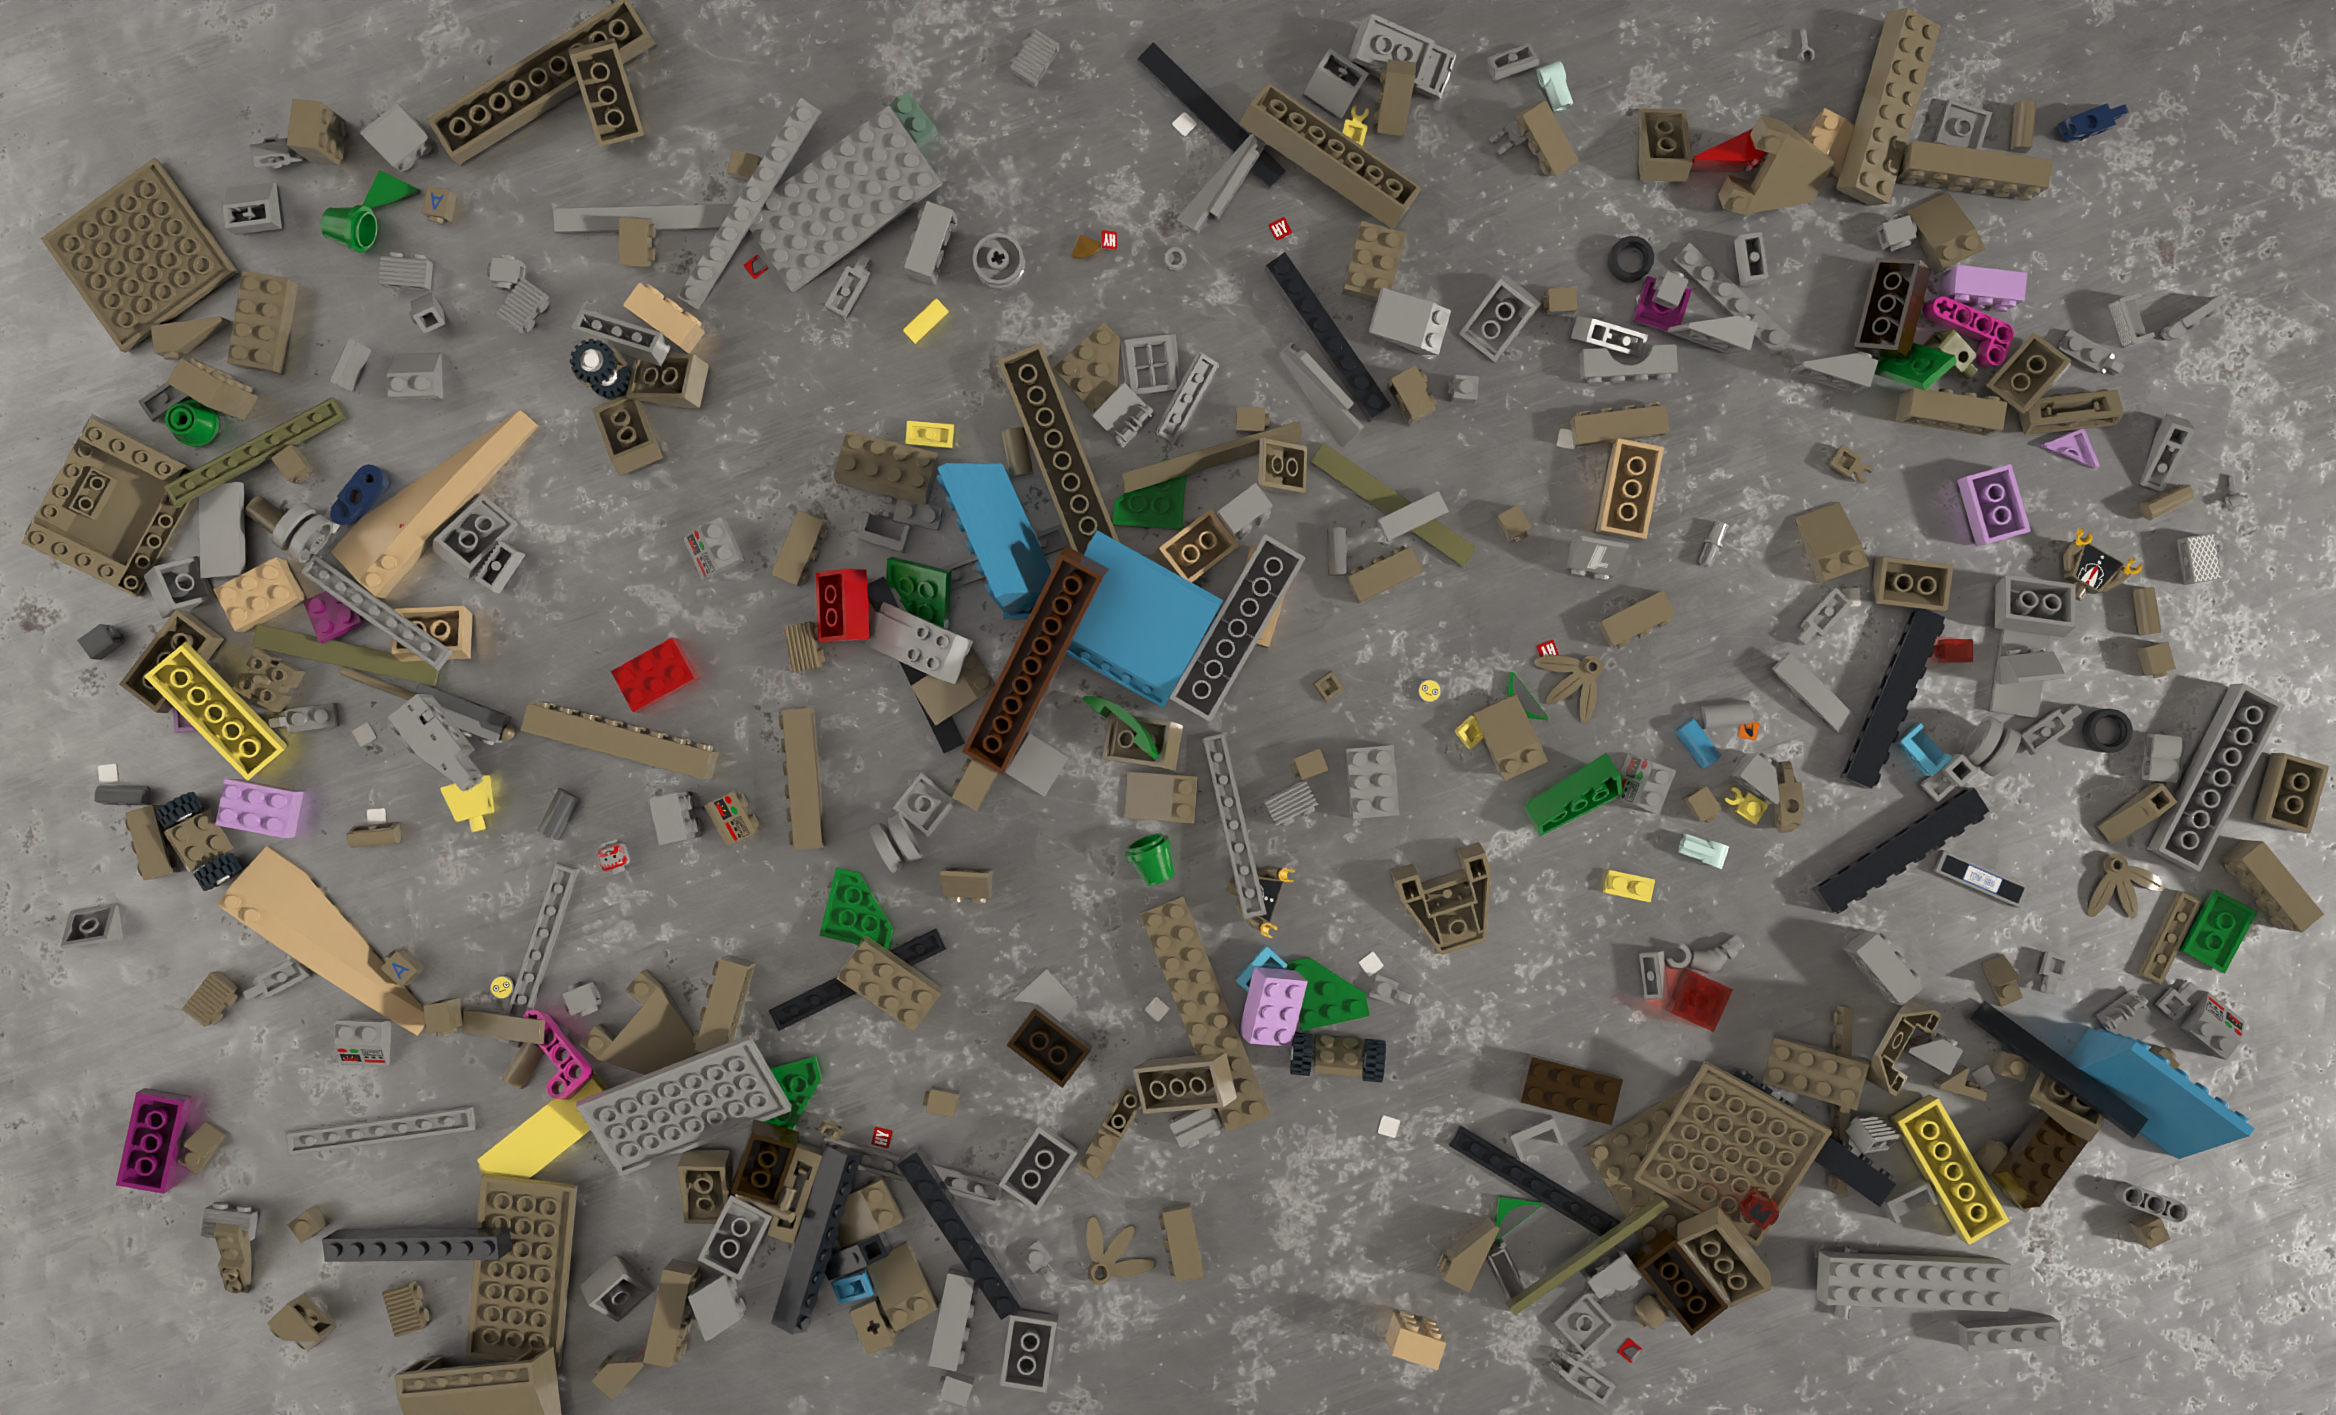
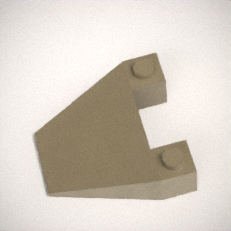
M1761 114L1750 136L1755 149L1768 152L1769 154L1754 182L1728 175L1718 193L1723 209L1743 215L1813 202L1835 164L1832 158L1786 123Z
M1479 842L1457 849L1462 870L1422 883L1413 863L1390 870L1396 891L1402 903L1441 955L1486 941L1491 870L1486 852Z
M647 970L640 972L625 990L643 1006L619 1035L616 1036L601 1023L595 1026L580 1043L597 1060L643 1075L688 1059L698 1053V1051H694L696 1044L693 1043V1038L695 1034L667 988Z
M1911 998L1898 1011L1874 1053L1865 1079L1897 1097L1908 1076L1893 1066L1915 1028L1932 1036L1943 1015L1935 1009Z

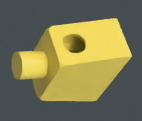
M483 775L481 778L482 782L469 791H461L456 784L440 788L455 821L463 822L469 820L472 833L486 829L483 816L494 813L490 775Z

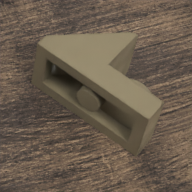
M2004 954L1981 963L1998 1006L2003 1007L2023 998L2016 982L2020 977Z
M1964 1065L1953 1069L1950 1075L1945 1074L1936 1079L1932 1085L1942 1090L1986 1101L1988 1093L1980 1089V1084L1966 1081L1969 1067Z
M206 1121L184 1143L183 1146L186 1149L177 1162L196 1175L201 1173L226 1133Z

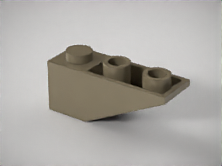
M2151 783L2097 827L2110 844L2113 845L2161 816L2175 805L2177 801L2164 784Z

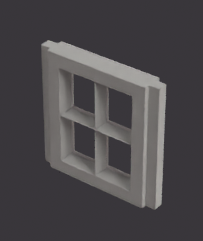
M1175 334L1120 341L1125 383L1137 396L1177 391L1181 383ZM1164 344L1166 361L1153 363L1151 346ZM1147 346L1148 363L1136 365L1134 348ZM1166 366L1168 383L1156 384L1154 367ZM1149 368L1151 385L1139 387L1137 369Z

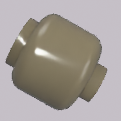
M1648 1294L1635 1305V1310L1638 1313L1635 1318L1643 1328L1648 1326L1650 1329L1655 1330L1669 1319L1668 1311L1670 1309L1659 1295Z

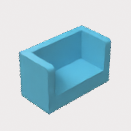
M1914 723L1897 738L1895 744L1925 776H1934L1953 757L1950 754H1944L1922 731L1924 726L1921 723Z
M1265 945L1235 978V981L1248 992L1254 967L1282 969L1287 966V963Z

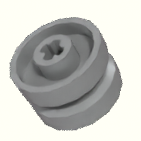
M1002 233L989 234L982 238L974 248L973 265L977 276L983 284L991 289L1005 290L1019 283L1024 275L1026 264L1022 248L1014 238ZM1002 260L1003 263L998 265L996 261Z
M301 502L292 507L281 518L273 531L271 540L281 550H288L289 556L296 561L304 563L310 560L313 554L316 555L322 549L332 533L333 523L323 515L316 516L315 509Z
M1988 716L1973 730L1965 743L1962 754L1973 766L1980 764L1981 771L1989 776H1996L2013 758L2020 744L2021 735L2011 727L2003 728L2002 722L1992 716Z
M900 813L888 818L890 831L883 823H878L869 828L879 855L892 873L904 868L903 856L910 863L923 858L910 827Z

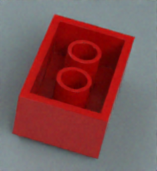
M838 569L816 572L818 643L869 640L867 569Z
M670 638L610 671L629 707L635 713L649 708L700 680L677 638Z

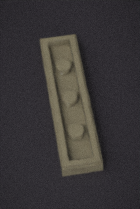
M2177 891L2138 972L2139 975L2162 985L2202 903L2201 900L2182 891Z
M464 1010L462 1034L534 1044L544 1043L545 1020Z

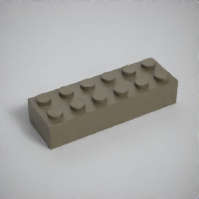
M1913 140L1906 145L1896 180H1902L1903 184L1908 185L1924 183L1929 188L1946 186L1951 191L1967 189L1971 190L1973 194L1989 192L1994 193L1996 197H2008V195L2017 196L2018 200L2028 201L2049 188L2053 160Z

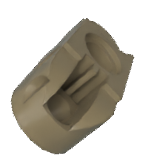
M1780 761L1777 777L1780 802L1774 805V816L1777 831L1779 833L1792 832L1801 825L1804 801L1802 783L1796 781L1791 762Z

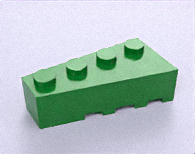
M1605 753L1538 797L1529 800L1525 804L1526 814L1538 835L1542 836L1622 796L1620 773L1608 754Z

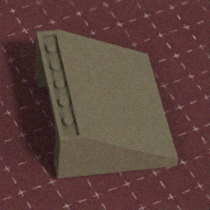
M91 413L23 535L21 543L138 597L146 582L144 575L155 566L190 503L189 501L177 508L174 507L163 486L195 469Z
M553 1347L530 1349L513 1362L443 1368L442 1357L419 1359L395 1375L397 1397L404 1415H562Z

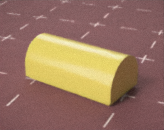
M934 299L903 328V332L916 344L949 312L938 299Z

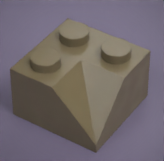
M1416 365L1391 378L1387 384L1388 390L1409 426L1434 413L1436 410L1434 406L1437 405L1432 394L1426 393L1427 384L1425 382L1428 380L1422 369L1418 370Z
M305 1293L285 1305L267 1323L271 1327V1332L276 1337L281 1338L283 1341H295L300 1348L306 1349L307 1352L316 1347L336 1328L334 1323Z

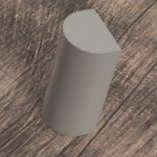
M1528 43L1488 57L1487 65L1492 79L1496 81L1539 66V57L1532 44Z
M1344 527L1328 528L1329 576H1345L1348 574L1347 531Z
M1748 700L1701 706L1703 729L1750 724L1753 720L1752 707Z
M1664 950L1640 952L1645 999L1669 998Z

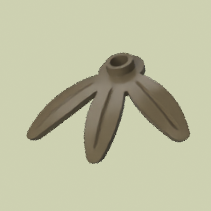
M1560 655L1544 656L1535 659L1534 664L1542 669L1554 672H1573V674L1563 679L1550 692L1545 700L1548 705L1562 701L1583 684L1579 701V715L1581 722L1587 723L1596 705L1597 683L1595 678L1600 676L1603 671L1602 661L1593 655L1583 658L1582 661ZM1590 663L1595 664L1596 668L1594 671L1589 669Z
M2111 854L2104 860V869L2107 874L2102 878L2092 895L2088 915L2094 917L2103 910L2109 902L2116 885L2123 909L2131 919H2134L2137 916L2138 902L2136 892L2130 880L2142 887L2155 891H2163L2165 885L2150 871L2135 866H2128V862L2123 855ZM2115 861L2120 863L2119 869L2114 868L2113 864Z
M1095 1216L1089 1217L1086 1227V1243L1093 1263L1089 1266L1087 1274L1093 1284L1103 1285L1108 1282L1110 1276H1136L1155 1268V1261L1149 1259H1130L1116 1263L1126 1251L1135 1232L1133 1225L1123 1229L1111 1241L1107 1250L1103 1253V1237L1099 1223ZM1098 1268L1103 1271V1275L1100 1278L1095 1276V1271Z

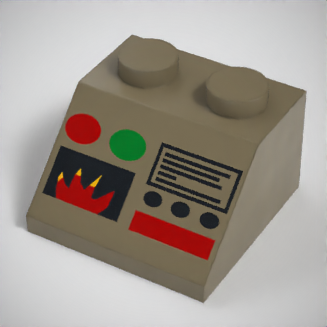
M733 791L704 805L727 847L737 845L760 832L758 826H760L758 819L754 814L750 815L746 808L749 804L742 793L739 794L738 791Z
M645 1351L618 1352L613 1358L608 1355L594 1371L597 1376L591 1382L613 1400L646 1364L643 1363Z

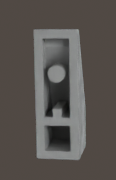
M1577 315L1571 338L1642 358L1648 335Z
M2166 413L2155 435L2140 485L2161 492L2164 491L2195 431L2189 420Z

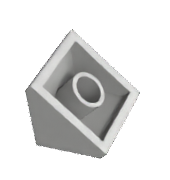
M117 903L70 911L60 945L61 948L65 949L123 939Z

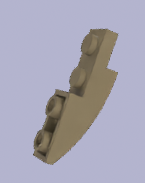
M1125 1085L1077 1166L1078 1169L1096 1180L1099 1178L1119 1141L1123 1138L1141 1107L1137 1091Z
M216 1223L213 1232L221 1255L218 1268L226 1291L235 1294L240 1292L249 1293L252 1263L248 1231L242 1230L241 1226Z

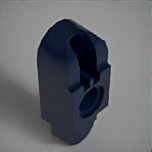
M2107 103L2058 123L2057 127L2064 141L2074 142L2079 139L2083 141L2113 129L2112 127L2116 125L2115 120L2129 114L2126 104L2110 109Z
M370 464L359 468L337 495L338 499L330 508L332 521L339 525L352 524L355 520H359L387 490L389 479L385 472L378 466ZM373 476V482L369 483L368 480ZM360 492L361 499L355 503L354 495Z

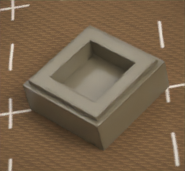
M1332 670L1313 683L1325 703L1345 690Z

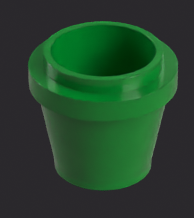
M367 206L329 207L322 215L321 232L325 238L347 246L353 252L363 253L375 241L377 220L373 211Z
M197 400L176 403L169 407L165 414L166 426L174 437L182 444L191 447H200L208 444L215 438L219 429V418L216 411ZM184 416L188 417L186 424L182 423Z
M1156 833L1145 836L1130 844L1125 853L1127 861L1133 864L1146 886L1163 883L1175 875L1169 848L1171 842L1167 835Z

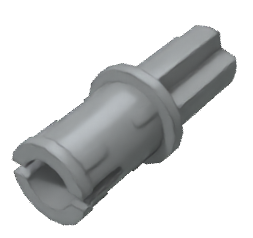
M1714 520L1709 537L1704 540L1706 544L1699 559L1701 565L1706 567L1713 565L1719 548L1723 546L1721 542L1729 527L1728 524Z

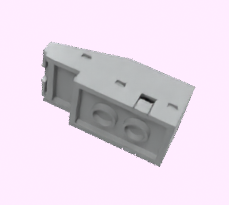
M1372 13L1361 20L1348 60L1380 79L1382 68H1386L1388 59L1416 62L1413 91L1439 100L1447 85L1450 71L1453 70L1452 67L1457 54L1434 44L1435 41Z
M883 602L879 612L873 615L870 622L869 640L866 641L865 645L937 679L955 684L973 641Z
M416 694L387 717L391 721V729L397 735L401 734L406 742L404 744L406 748L453 781L461 791L472 790L473 787L482 782V773L468 757L475 749L433 695Z

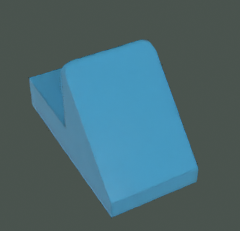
M865 1268L853 1275L838 1278L831 1282L839 1304L874 1295V1289Z

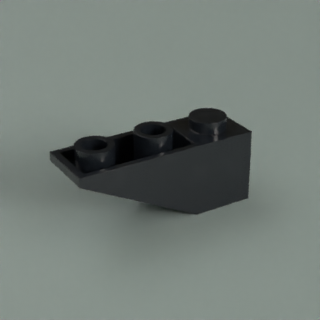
M884 1232L833 1252L825 1270L828 1281L869 1266L889 1256L892 1249Z

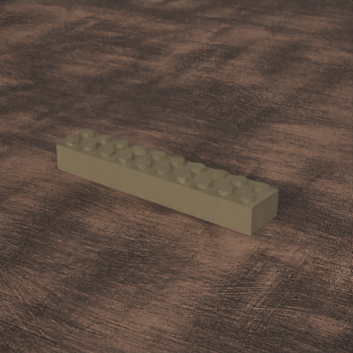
M618 0L428 117L427 121L450 158L460 165L581 90L569 55V49L614 38L622 64L656 43L629 0Z
M1037 344L999 359L998 363L1071 548L1084 555L1097 530L1119 542L1042 344Z
M1179 896L1140 912L1196 1055L1227 1054L1237 1096L1235 1100L1225 1107L1218 1108L1227 1133L1270 1116V1110L1184 896Z

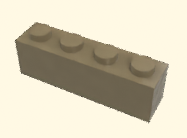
M1659 402L1647 403L1644 408H1636V405L1623 406L1621 411H1613V408L1600 409L1597 414H1590V411L1577 412L1576 416L1570 419L1574 447L1610 443L1618 438L1634 440L1665 436L1670 433L1667 405L1659 406Z

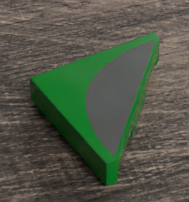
M1510 672L1506 697L1517 694L1528 718L1547 721L1548 716L1517 675L1514 672Z
M1498 1196L1495 1222L1500 1229L1495 1237V1241H1498L1542 1207V1202Z

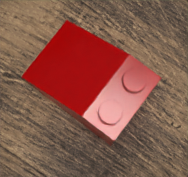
M1750 129L1694 156L1690 172L1738 173L1745 169L1747 172L1758 168L1759 164L1765 161V156L1768 152L1755 149L1750 136L1753 129Z

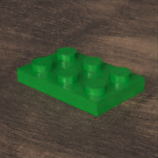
M1912 343L1909 359L1880 357L1877 359L1878 364L1874 374L1925 391L1953 367L1957 361L1955 355Z
M2212 889L2180 951L2225 974L2257 911L2218 890Z

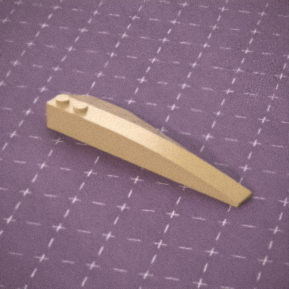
M522 410L517 411L363 516L331 553L375 597L385 598L432 546L434 538L457 518L539 425Z
M266 846L232 883L217 905L335 986L418 1036L426 1025L423 1005L405 987H400L381 969L385 962L374 953V949L354 926L346 921L340 914V910L325 897L326 894L311 881V877L278 852Z

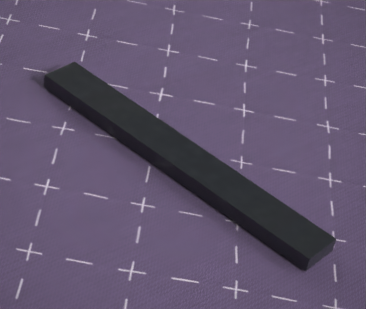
M1154 42L1137 58V61L1233 154L1250 136ZM1264 149L1250 170L1269 189L1286 173V170Z
M884 576L867 585L868 598L875 613L879 612L883 602L900 608ZM900 662L911 686L929 675ZM917 698L944 754L965 744L952 716L935 726Z
M935 928L890 950V952L910 966H913L947 948L938 929ZM835 977L768 1011L778 1031L857 992Z
M1986 1001L1971 1016L1970 1020L2131 1138L2134 1139L2149 1120Z
M1459 1125L1448 1144L1453 1149L1600 1237L1621 1223L1620 1220L1462 1125Z

